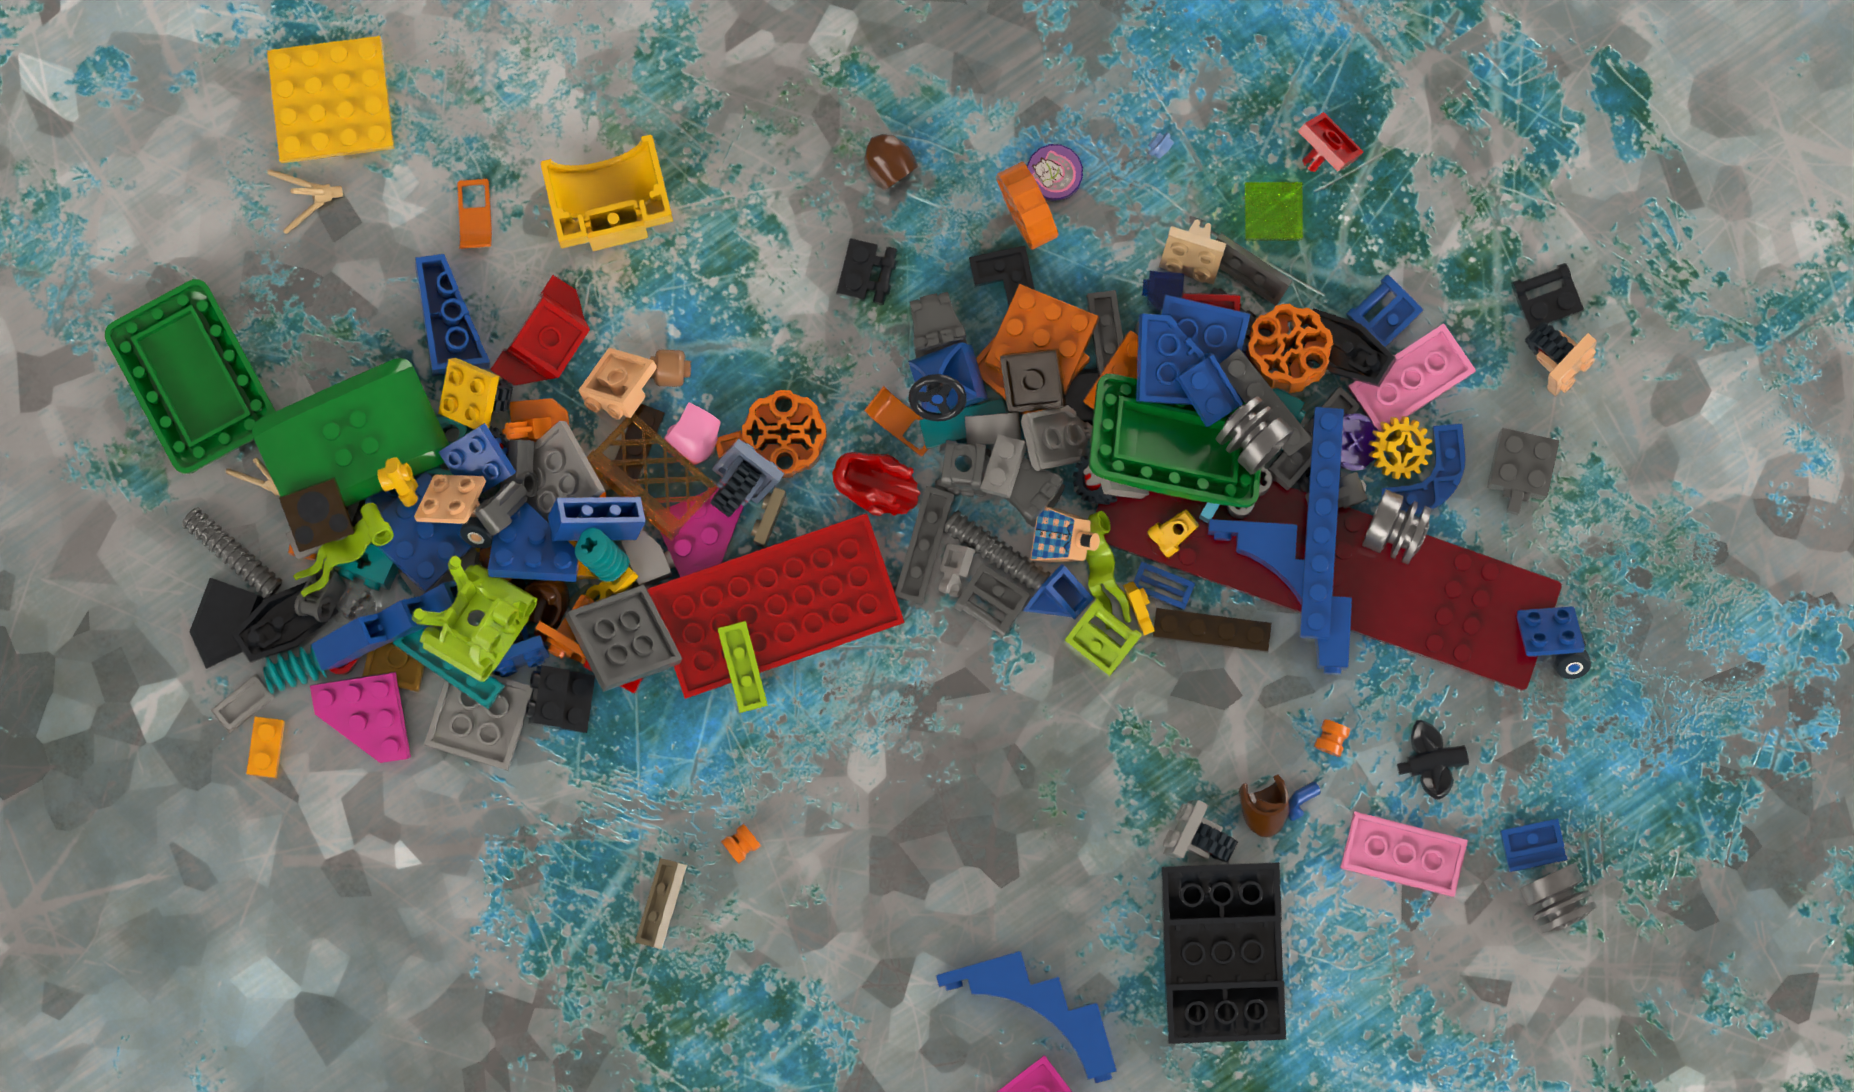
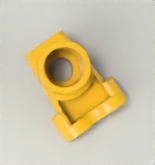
M398 458L387 460L385 467L378 470V479L384 491L395 489L405 507L413 506L418 500L415 494L418 483L413 477L409 464H402Z
M1184 510L1163 524L1156 523L1147 532L1151 539L1158 544L1162 553L1169 558L1179 550L1178 545L1199 525L1190 512ZM1176 524H1181L1184 531L1178 530Z

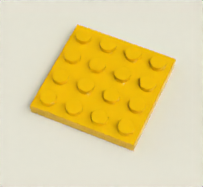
M380 36L267 50L280 163L394 149L383 47Z

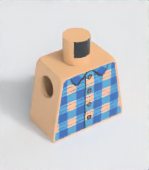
M1046 507L1037 516L1030 560L1048 563L1084 561L1087 550L1095 551L1100 543L1099 535L1090 532V520L1058 508Z

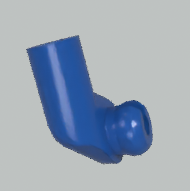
M1311 782L1296 790L1289 799L1290 809L1288 817L1291 821H1295L1303 816L1304 811L1300 808V805L1320 795L1321 790L1316 782Z

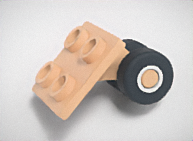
M434 475L414 515L416 521L461 523L463 525L460 534L467 544L480 549L489 548L492 545L494 535L491 536L474 513V510L481 503L489 499L485 497L479 498L486 483L484 476Z

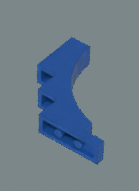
M1209 520L1208 535H1214L1215 540L1229 541L1231 536H1236V552L1250 557L1275 573L1290 588L1302 606L1304 560L1295 559L1297 525ZM1332 596L1329 640L1315 639L1317 669H1324V674L1341 675V670H1347L1349 666L1352 598Z
M455 580L444 582L421 596L400 600L377 614L358 617L312 643L311 645L321 670L342 667L379 647L430 627L431 625L415 623L412 620V614L418 608L423 611L438 613L448 609L454 603L458 593V586Z
M1021 951L936 975L939 988L945 986L946 991L963 987L962 981L968 980L972 995H987L1019 1003L1044 1017L1068 1040L1084 1068L1087 1079L1094 1078L1095 1084L1112 1079L1111 1073L1117 1071L1098 1004L1094 1003L1069 1011L1059 977L1030 985Z

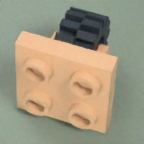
M1540 322L1525 338L1529 349L1533 350V353L1537 356L1536 359L1550 372L1547 390L1555 397L1560 391L1566 393L1575 383L1574 377L1580 370L1586 372L1595 361L1593 357L1596 354L1597 340L1589 333L1577 344L1561 330H1555L1553 326L1548 325L1546 322Z

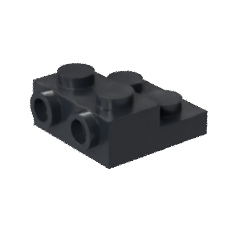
M543 665L537 666L536 671L532 672L530 678V688H533L532 700L529 699L526 705L525 715L529 717L528 724L587 733L595 675Z

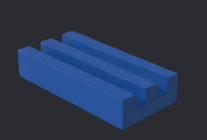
M1142 561L1134 579L1136 586L1139 589L1144 588L1148 597L1183 611L1195 585V582ZM1145 570L1187 587L1186 592L1143 575V572ZM1139 582H1144L1183 598L1182 602L1140 586Z

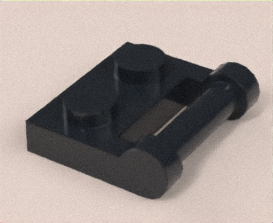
M1566 263L1557 265L1555 270L1525 281L1519 279L1511 282L1513 292L1529 332L1534 330L1540 322H1546L1549 325L1584 311ZM1561 279L1562 288L1528 300L1526 292Z

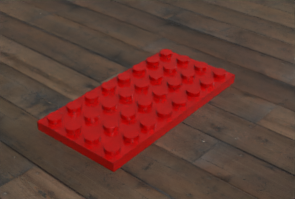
M867 513L647 588L682 657L681 663L675 665L674 669L685 699L732 683L717 628L746 621L758 670L761 673L905 623Z

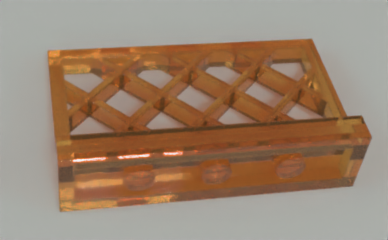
M635 413L631 418L626 417L606 440L587 456L596 475L620 497H641L645 518L671 541L679 534V530L718 490L713 481ZM634 422L642 429V439L625 440L624 430ZM645 433L652 439H645ZM621 434L622 440H616L617 437ZM642 444L643 459H626L625 445ZM646 444H659L663 448L664 458L646 459ZM622 445L623 460H610L603 452L609 446ZM667 452L673 457L667 458ZM679 462L685 467V477H668L667 463ZM664 463L665 478H647V464ZM643 464L644 478L631 479L627 475L626 465ZM617 465H623V471ZM688 470H689L694 476H688ZM701 481L709 489L702 496H690L689 482ZM685 482L686 496L669 497L668 483ZM665 483L666 497L653 498L648 493V484ZM638 484H644L645 490ZM690 501H696V503L690 508ZM669 502H687V512L680 520L670 513ZM660 503H666V508L663 507Z

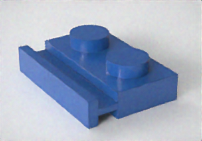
M1213 354L1176 377L1206 427L1243 405Z
M1558 818L1500 831L1509 873L1568 860L1565 854V846Z

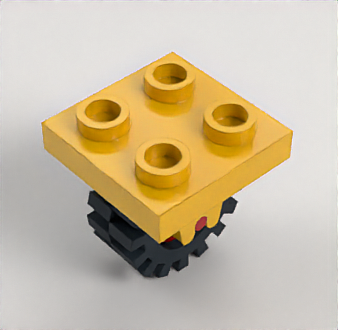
M458 358L448 359L438 414L472 429H476L484 423L489 429L492 412H504L509 409L513 391L512 383L505 379L500 380L498 375Z

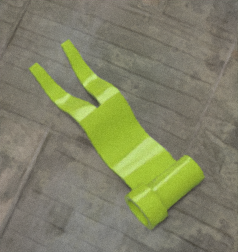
M367 503L361 508L360 513L363 518L355 525L354 534L342 540L323 544L318 550L317 561L308 569L293 575L295 580L314 575L322 569L324 562L323 575L316 583L301 591L303 597L325 587L329 580L330 571L334 566L359 559L371 542L376 546H382L393 539L394 533L389 523L384 521L375 503Z
M1098 511L1088 517V520L1091 522L1090 532L1097 533L1100 538L1098 548L1095 551L1087 550L1086 554L1090 570L1088 577L1089 589L1092 595L1104 604L1102 607L1112 614V604L1101 584H1103L1119 601L1124 620L1128 623L1132 621L1129 600L1114 579L1115 558L1103 535L1110 531V521L1103 511ZM1105 624L1106 630L1112 629Z

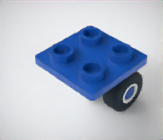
M1574 607L1517 611V620L1527 656L1558 654L1555 658L1556 670L1561 677L1566 679L1580 678L1590 670V657L1588 652L1584 650L1586 642L1580 631Z

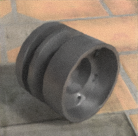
M1259 396L1239 407L1227 419L1223 429L1216 437V441L1220 445L1233 438L1226 448L1229 453L1234 452L1240 447L1244 449L1237 461L1251 475L1270 461L1294 433L1281 418L1272 421L1270 424L1266 423L1272 412L1269 406L1257 414L1264 403Z
M1386 489L1372 518L1362 546L1380 553L1387 542L1393 544L1390 558L1395 559L1401 547L1405 549L1401 562L1408 565L1412 557L1420 550L1430 526L1429 520L1432 508L1424 506L1420 516L1417 517L1414 514L1418 502L1414 501L1407 512L1401 510L1403 496Z
M1576 862L1519 888L1528 906L1539 903L1543 906V909L1533 916L1534 920L1546 915L1549 918L1550 922L1538 927L1541 934L1564 929L1583 920L1592 910L1597 908L1594 901L1584 906L1579 901L1591 895L1589 890L1575 893L1573 889L1584 880Z

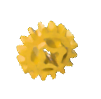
M1402 416L1399 423L1396 417H1390V425L1386 422L1380 423L1383 429L1381 432L1373 430L1372 433L1377 439L1376 441H1369V445L1375 447V451L1370 452L1369 456L1378 459L1373 465L1376 468L1383 467L1381 472L1383 475L1388 476L1392 472V478L1399 479L1402 473L1404 478L1410 479V471L1420 474L1419 465H1428L1424 457L1425 455L1432 454L1431 450L1426 449V445L1430 444L1432 439L1424 438L1428 431L1426 428L1417 429L1420 422L1413 420L1409 424V418ZM1394 431V435L1386 440L1387 436ZM1412 434L1417 440V445L1411 439ZM1397 445H1405L1404 451H1397ZM1383 451H1386L1389 455V462L1386 460ZM1413 456H1415L1414 459L1409 464H1407V461L1411 459Z

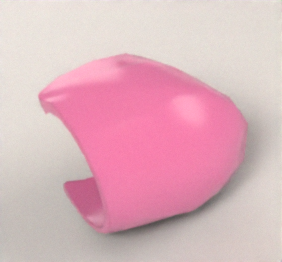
M688 403L677 424L668 428L664 441L687 462L697 465L707 460L713 453L721 422L707 411L692 403Z

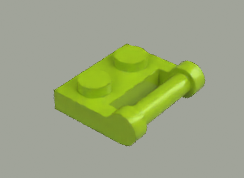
M1096 599L1065 638V641L1111 676L1143 634L1136 629L1134 631L1102 607L1104 604ZM1097 616L1126 639L1123 646L1091 622L1093 617Z

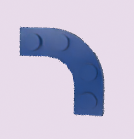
M1462 424L1433 426L1435 464L1430 476L1423 482L1411 486L1382 488L1381 497L1386 489L1403 496L1401 510L1407 512L1414 501L1418 502L1414 515H1420L1424 506L1434 510L1447 501L1458 487L1465 468L1466 459Z

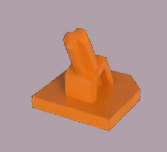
M553 398L510 402L511 422L505 424L502 434H505L509 440H529L535 443L559 421H565L569 425L568 411Z
M581 594L571 610L594 603L595 601L591 597ZM566 618L563 619L557 631L539 621L534 635L541 636L545 645L549 647L547 650L549 653L559 659H563L565 656L584 664L586 657L580 645L575 642L576 638Z

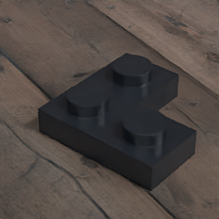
M1025 245L969 257L975 287L1003 281L1008 307L1019 284L1035 290Z

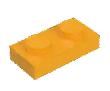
M254 717L247 775L277 779L285 725L284 720Z

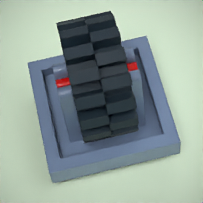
M738 438L712 467V470L720 475L721 479L716 485L719 489L710 504L727 517H730L740 504L745 506L750 499L758 504L781 480L785 473L779 470L773 462L766 460L758 454L751 445L744 443Z

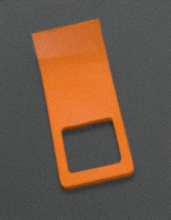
M460 180L457 182L460 223L459 249L491 247L492 227L489 180ZM484 185L486 206L463 208L462 188L464 186Z
M883 386L864 411L881 427L918 455L923 456L928 450L925 445L918 449L903 437L914 420L917 419L919 421L923 418Z

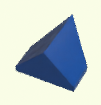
M1061 564L1042 584L1022 611L1072 617L1075 620L1094 598L1066 566Z

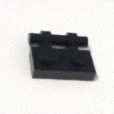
M850 238L836 294L865 301L867 291L875 292L873 303L884 305L886 295H889L891 290L889 282L892 270H895L897 260H895L897 249L886 247L884 257L876 256L877 244ZM873 266L881 268L878 282L870 281Z

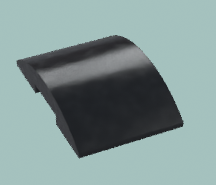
M1280 863L1161 867L1163 956L1168 1044L1286 1040Z

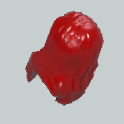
M849 452L841 455L836 461L832 472L836 489L870 514L875 516H882L884 513H891L893 516L907 514L910 509H914L918 504L920 491L917 489L918 483L911 476L914 473V469L901 464L889 454Z

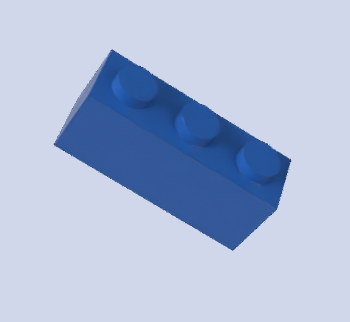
M641 497L556 498L548 515L553 541H578L582 532L587 528L600 529L611 540H637L646 522Z

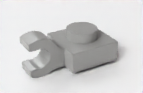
M947 543L939 571L945 573L939 584L940 592L949 593L953 597L961 596L963 585L960 578H967L975 552L974 549Z

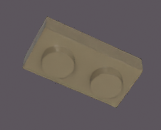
M774 487L772 494L768 493L765 496L761 507L765 510L762 520H756L751 535L755 536V545L766 548L784 503L786 491Z

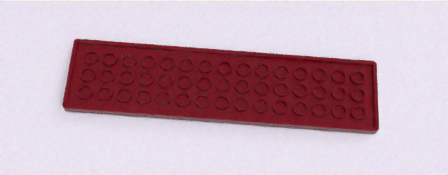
M1260 476V484L1263 485L1264 478ZM1272 480L1268 491L1258 497L1250 515L1246 518L1236 519L1228 513L1227 505H1219L1212 517L1215 520L1297 525L1295 559H1305L1308 512L1305 495L1307 492L1292 487L1286 490L1278 482ZM1149 491V495L1142 499L1116 496L1117 501L1114 503L1110 502L1108 505L1098 504L1096 512L1103 511L1110 521V531L1103 534L1110 547L1301 614V604L1297 597L1275 573L1250 557L1236 552V536H1231L1229 541L1215 540L1214 535H1208V523L1199 519L1207 502ZM1342 507L1338 509L1332 596L1352 598L1351 632L1519 691H1524L1528 687L1538 656L1526 655L1517 620V611L1555 608L1562 588V584L1559 581L1429 535L1425 536L1420 550L1407 565L1401 562L1405 549L1401 547L1396 558L1393 559L1390 558L1393 544L1387 542L1380 553L1362 546L1373 518L1372 515L1352 508L1344 509ZM1188 510L1199 526L1178 545L1179 550L1168 558L1162 553L1158 544L1151 539L1147 531L1156 523L1163 524L1178 513ZM1176 524L1177 529L1183 532V526Z

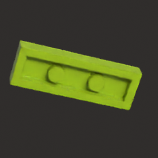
M746 621L717 628L739 712L742 713L768 706Z

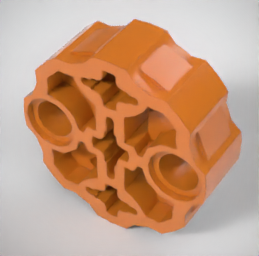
M1022 161L997 173L996 179L1003 199L1029 248L1033 250L1058 238V230L1048 204L1026 164Z
M1281 304L1275 306L1267 314L1260 315L1253 323L1246 357L1272 389H1284L1288 393L1301 392L1306 386L1313 382H1319L1324 376L1329 364L1333 339L1331 331L1325 328L1320 320V315L1310 308H1296L1291 304ZM1305 324L1310 325V327L1307 326L1305 329H1303L1301 326H1304ZM1262 328L1268 329L1272 332V335L1268 337L1262 336L1258 330ZM1294 341H1296V342H1295L1294 349L1291 348V349H1290L1289 351H1287L1286 354L1283 356L1284 348H1288L1289 346H1291V345L1293 344ZM1309 360L1317 361L1320 367L1311 368L1306 362ZM1289 362H1291L1292 364L1289 366V371H1288V366H1287V365H1288ZM1273 368H1276L1278 371L1275 370L1273 373H1270L1268 370L1271 371Z
M778 390L772 395L757 399L751 405L746 421L742 425V440L776 466L780 457L789 456L792 458L793 464L790 468L781 469L778 467L779 470L785 473L782 478H791L804 470H810L817 464L823 447L827 443L826 424L819 413L818 406L811 399L793 394L791 390ZM782 399L791 401V409L787 412H780L776 408L778 401ZM762 417L767 424H777V426H765L760 418ZM808 417L803 425H791V423H802L803 419ZM813 423L817 432L821 433L816 435L814 444H812L810 435L806 434L810 433ZM754 425H757L759 433L763 434L758 436L756 445H754L752 436L748 435L753 433ZM782 428H787L788 433H792V435L787 436V440H782L781 436L777 435L782 432ZM804 442L805 445H806L809 449L806 450V449L803 447L802 444H792V443ZM766 443H778V444H768V445L766 446V448H765L763 451H761V450L763 449V447L765 446Z

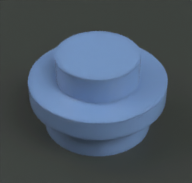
M1168 132L1163 135L1161 133L1156 134L1148 144L1151 148L1148 154L1151 156L1155 155L1158 159L1164 156L1174 144L1170 139L1171 135Z

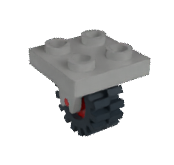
M1090 451L1087 452V456L1083 455L1080 458L1083 463L1077 462L1075 466L1079 471L1073 472V477H1077V481H1074L1073 484L1074 487H1079L1076 493L1081 495V499L1084 501L1108 505L1110 502L1114 503L1117 501L1116 496L1142 499L1149 495L1148 490L1096 476L1089 468Z
M1200 800L1188 801L1186 805L1182 804L1175 817L1178 820L1174 831L1169 830L1164 839L1163 846L1166 848L1163 854L1173 859L1184 858L1186 852L1189 851L1203 859H1208L1211 856L1216 860L1228 863L1238 841L1221 832L1223 827L1203 817L1209 806L1208 804Z

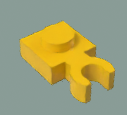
M628 567L616 580L610 582L601 581L598 585L591 586L587 590L586 595L591 597V599H595L597 595H600V598L597 600L599 601L610 597L613 593L616 595L625 592L639 576Z
M1134 581L1122 585L1143 635L1154 632V627L1145 606L1150 604L1144 588L1139 589Z

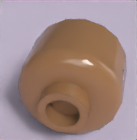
M661 349L655 353V356H650V359L657 366L650 379H654L657 386L681 387L684 384L685 378L691 377V360H686L683 351Z

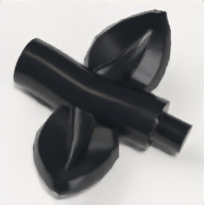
M1417 720L1411 733L1412 749L1417 755L1407 757V762L1398 763V774L1410 773L1411 777L1421 775L1420 781L1424 791L1432 798L1438 800L1444 798L1453 786L1454 779L1448 767L1469 765L1465 745L1443 748V737L1439 730L1428 722Z

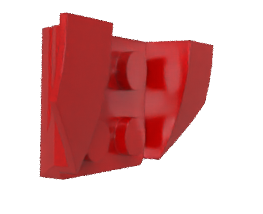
M555 275L551 276L539 294L540 300L509 347L502 350L490 369L496 375L511 382L513 386L559 378L590 331L584 319L576 289Z

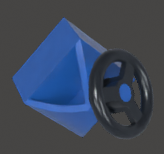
M960 342L908 361L915 382L909 391V404L913 411L924 419L947 421L959 415L965 407L988 399L971 344Z

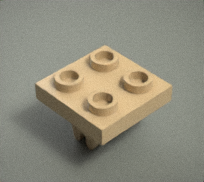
M1195 220L1189 231L1171 226L1159 268L1174 274L1194 278L1199 282L1214 285L1226 243L1210 239V223H1206L1204 228H1200V221Z

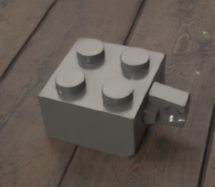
M1507 428L1501 429L1497 438L1487 488L1503 491V497L1509 498L1506 513L1518 516L1522 501L1529 502L1530 498L1544 501L1548 497L1559 440Z

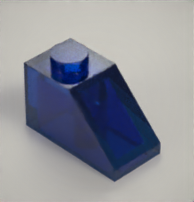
M1150 271L1149 278L1143 279L1142 296H1147V305L1156 315H1160L1165 294L1182 298L1184 273Z

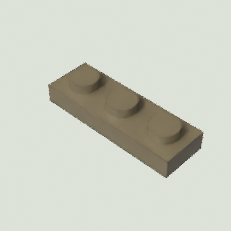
M660 858L636 936V943L662 950L687 865Z

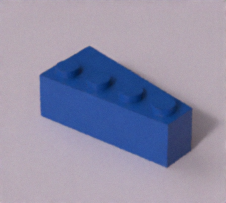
M445 255L416 257L415 269L432 376L446 375L448 359L458 358L481 369H489L490 360L487 353H485L480 341L481 339L474 327Z

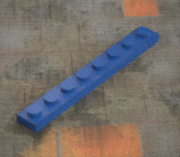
M1314 408L1300 622L1301 638L1327 640L1330 638L1344 409Z

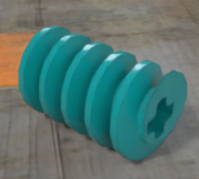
M587 528L582 532L575 546L576 558L601 581L610 582L616 580L629 566L630 560L628 555L600 529Z
M312 645L310 646L309 654L306 653L303 647H300L298 657L291 650L288 651V660H284L280 653L277 654V662L275 664L269 657H266L265 666L263 667L265 681L271 694L275 691V684L280 691H284L286 689V681L292 688L297 686V678H299L302 684L308 683L309 675L314 681H318L320 671L325 678H328L327 670H321Z

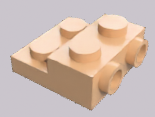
M608 348L578 391L585 401L584 405L590 411L598 413L602 409L606 410L615 419H621L622 416L631 418L645 399L646 395L642 388L657 369V366L651 359Z

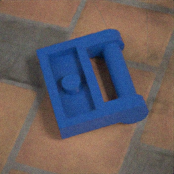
M1389 275L1380 280L1382 284L1355 309L1351 308L1346 313L1349 320L1361 323L1385 347L1424 310ZM1389 292L1393 293L1396 297L1368 322L1364 316Z

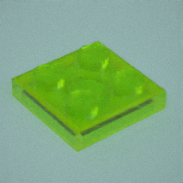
M1245 182V241H1302V182Z

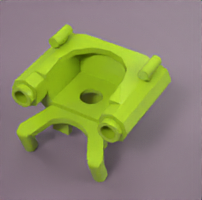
M452 556L448 561V570L458 586V593L454 603L440 613L423 611L418 608L412 614V620L417 624L443 627L442 631L436 627H427L420 638L423 648L478 681L485 682L497 668L526 625L537 605V598L503 578L489 577L488 569L481 565H469L464 572L461 566V559L457 556ZM475 610H480L485 614L478 626H473L468 622L469 614Z

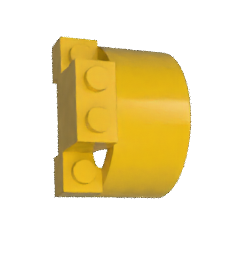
M652 135L642 136L639 144L633 149L604 161L583 165H562L548 159L540 163L561 249L590 242L592 251L648 238L646 228L673 222Z

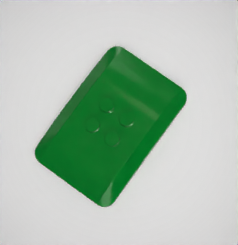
M200 279L185 282L111 322L105 330L106 342L170 462L182 474L194 473L253 441L252 429L254 424L261 418L276 412L208 285Z
M403 358L383 363L258 420L252 429L254 441L280 496L335 478L346 508L384 491L378 479V470L385 467L387 460L398 458L402 464L408 463L413 477L444 464L445 462L438 452L449 445L413 365Z
M1105 374L1098 380L1089 455V468L1092 473L1100 478L1120 484L1196 501L1242 508L1251 507L1256 503L1259 496L1261 469L1251 475L1237 461L1244 450L1242 447L1232 453L1226 450L1233 438L1223 445L1216 441V437L1223 429L1227 419L1239 407L1206 427L1193 405L1136 402V378L1117 374Z

